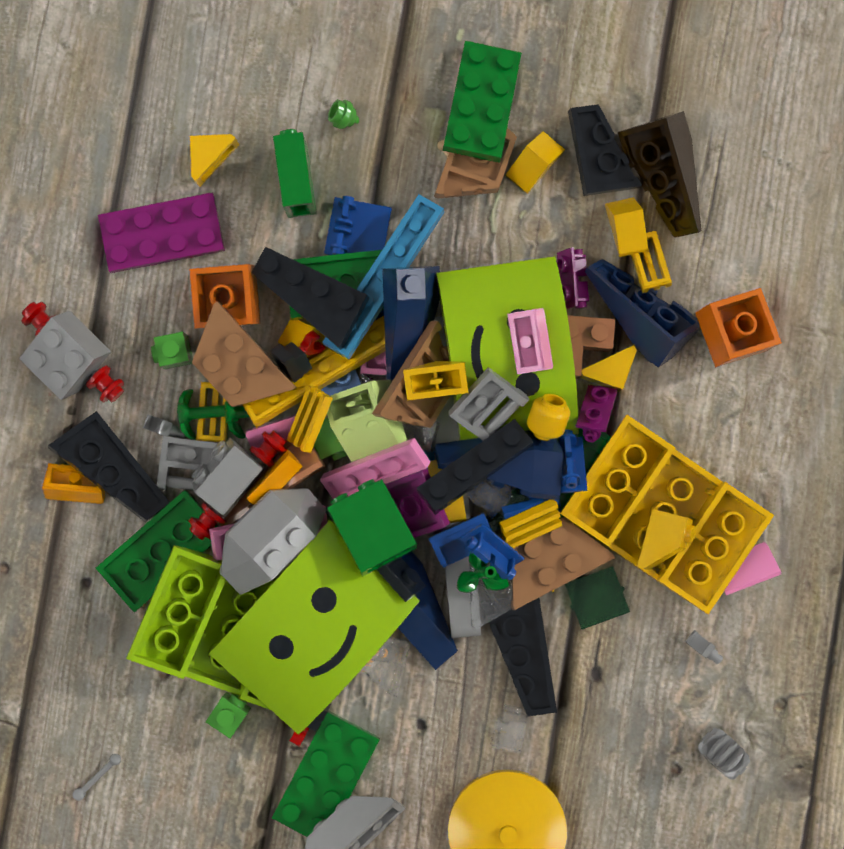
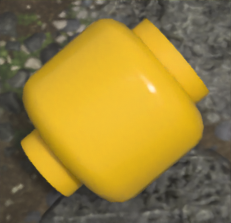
M545 394L533 401L527 419V426L534 436L540 440L548 441L559 438L564 434L571 411L562 397L555 394Z

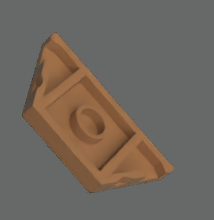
M507 128L500 163L449 152L434 197L439 199L498 193L517 136Z
M216 302L212 307L192 364L232 407L294 390L296 388L294 383L219 302Z
M438 321L429 322L372 414L374 416L423 428H431L451 395L407 401L403 370L435 361H449L448 348L443 346L438 332L442 330L441 324Z
M565 517L560 518L563 526L513 548L524 557V560L514 567L516 575L511 580L512 609L516 610L615 558L614 554Z

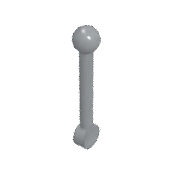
M112 754L109 759L110 761L82 788L74 790L73 798L77 801L82 800L86 795V791L113 765L120 764V755Z

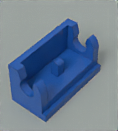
M485 513L428 538L443 568L470 555L465 542L460 539L462 535L482 523L492 531Z

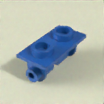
M565 430L564 434L558 438L563 451L561 493L587 491L582 437H576L572 430Z
M483 523L460 537L465 542L468 552L476 555L484 563L489 562L490 566L495 567L500 578L512 580L515 577L516 570L514 567L523 561L524 557Z

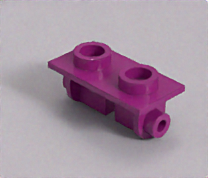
M571 247L557 252L556 262L566 309L573 307L575 309L587 308V302H589L588 281H578V277L587 276L584 272L587 267L586 255L583 254V249Z
M588 384L576 423V428H583V435L586 441L595 442L600 438L601 432H606L617 389Z

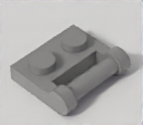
M488 367L468 389L469 393L463 394L448 412L451 418L484 441L494 434L519 406L524 407L529 398L523 391L515 388ZM508 396L510 399L485 426L481 425L502 400Z
M163 436L157 487L163 490H167L170 487L194 491L192 486L194 479L169 476L170 467L196 470L202 463L207 465L213 458L211 452L218 443Z

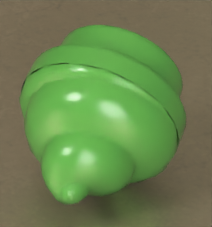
M337 99L330 108L328 121L332 122L333 126L338 129H345L347 126L351 127L354 124H358L359 117L350 101Z

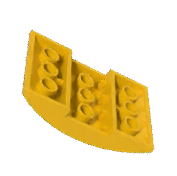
M625 415L586 473L587 491L574 492L560 512L570 522L636 568H638L652 509L693 519L692 525L695 526V533L691 544L687 543L686 549L650 570L638 569L706 614L710 613L774 517L772 513L727 482L719 480L629 415Z

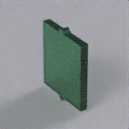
M613 566L565 584L572 603L570 608L575 611L581 630L630 612L623 594L625 588L620 586Z

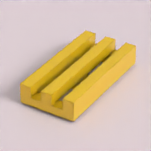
M656 231L648 232L646 235L647 240H651L662 279L657 278L649 249L642 252L651 279L649 282L647 281L639 253L631 255L642 293L648 292L649 289L659 290L661 286L667 288L672 285Z
M201 382L199 407L207 405L208 389H213L211 406H218L219 392L210 382ZM223 397V404H222V405H225V402H227V401H226V400L224 399V397ZM217 417L210 418L209 435H204L205 418L198 419L196 440L220 442L223 440L226 442L228 423L225 417H221L220 436H216Z
M308 385L286 440L292 442L294 446L300 447L301 451L311 453L333 398L317 387Z
M549 499L499 522L503 540L512 548H516L563 526L562 521L559 519L561 517L560 512L557 510L559 508L558 503L553 499Z

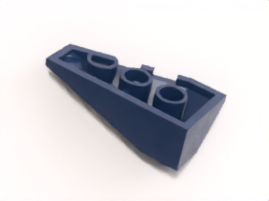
M604 259L588 266L584 271L636 349L644 355L647 361L653 363L658 368L672 359L701 329L697 318L682 305L675 301L668 304L656 296L658 291L654 289H649L648 292L642 293L641 287L634 283L631 275Z
M440 266L382 269L387 380H391V383L429 322L435 319L440 300L436 273H440Z
M525 431L532 439L533 446L487 479L494 481L493 486L503 488L504 484L521 489L520 494L528 497L559 500L563 451L558 438L543 441L536 438L532 431ZM480 438L435 444L434 451L438 468L444 469L481 443L482 440Z
M411 551L401 556V558L419 574L426 587L416 595L420 602L398 629L436 670L458 650L453 638H451V632L425 568Z

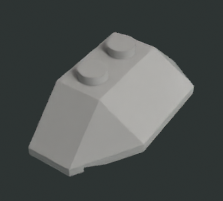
M308 488L269 490L225 533L220 574L240 595L272 581L316 537L327 509Z
M351 796L341 801L337 805L336 811L327 819L315 825L313 832L306 838L305 849H364L406 808L393 798Z

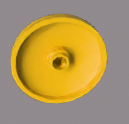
M496 770L477 777L459 793L449 815L448 839L450 849H565L567 825L560 802L545 783L525 772Z

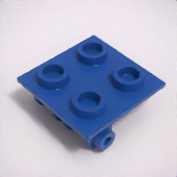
M350 196L335 197L324 254L337 255L383 250L392 208L354 201V198Z

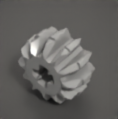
M713 728L710 733L708 732L698 745L700 753L729 779L734 780L738 775H741L750 763V758L744 749L723 730Z

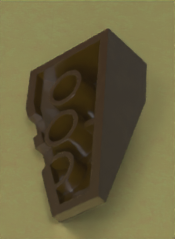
M684 111L619 131L618 135L623 152L629 160L628 165L631 169L635 168L643 181L641 183L645 192L649 191L657 204L656 210L672 236L676 238L701 232L693 145Z

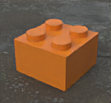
M242 264L189 269L194 328H205L212 307L216 302H219L239 325L261 324L257 277L251 273L255 265Z
M761 288L709 303L695 312L715 368L766 352L782 343Z

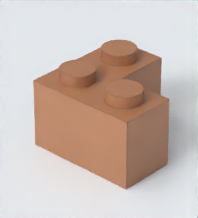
M567 315L576 379L581 376L583 350L610 352L613 349L615 319Z

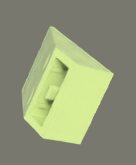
M391 380L370 381L330 395L333 398L327 412L330 427L351 462L407 441L401 422L376 417L372 414L390 386Z

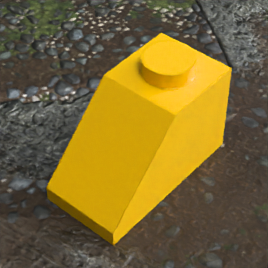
M652 509L637 567L650 570L686 549L687 543L691 544L695 533V526L692 525L693 519Z

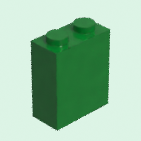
M296 129L282 130L279 132L280 135L273 136L282 205L288 218L317 214L308 148L303 132H297Z
M374 479L364 482L358 487V492L350 496L347 493L334 498L331 501L332 505L327 507L329 515L362 577L417 549V543L382 479L377 482Z

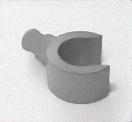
M147 415L143 426L144 429L166 437L176 436L181 439L184 438L185 435L178 426L158 417Z
M694 630L685 641L706 659L713 660L716 664L722 661L723 657L718 654L715 646L704 639L697 631Z

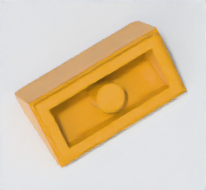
M289 449L247 491L246 498L250 503L255 505L269 490L282 489L303 467Z
M48 463L42 486L46 499L96 504L104 503L105 491L71 465Z

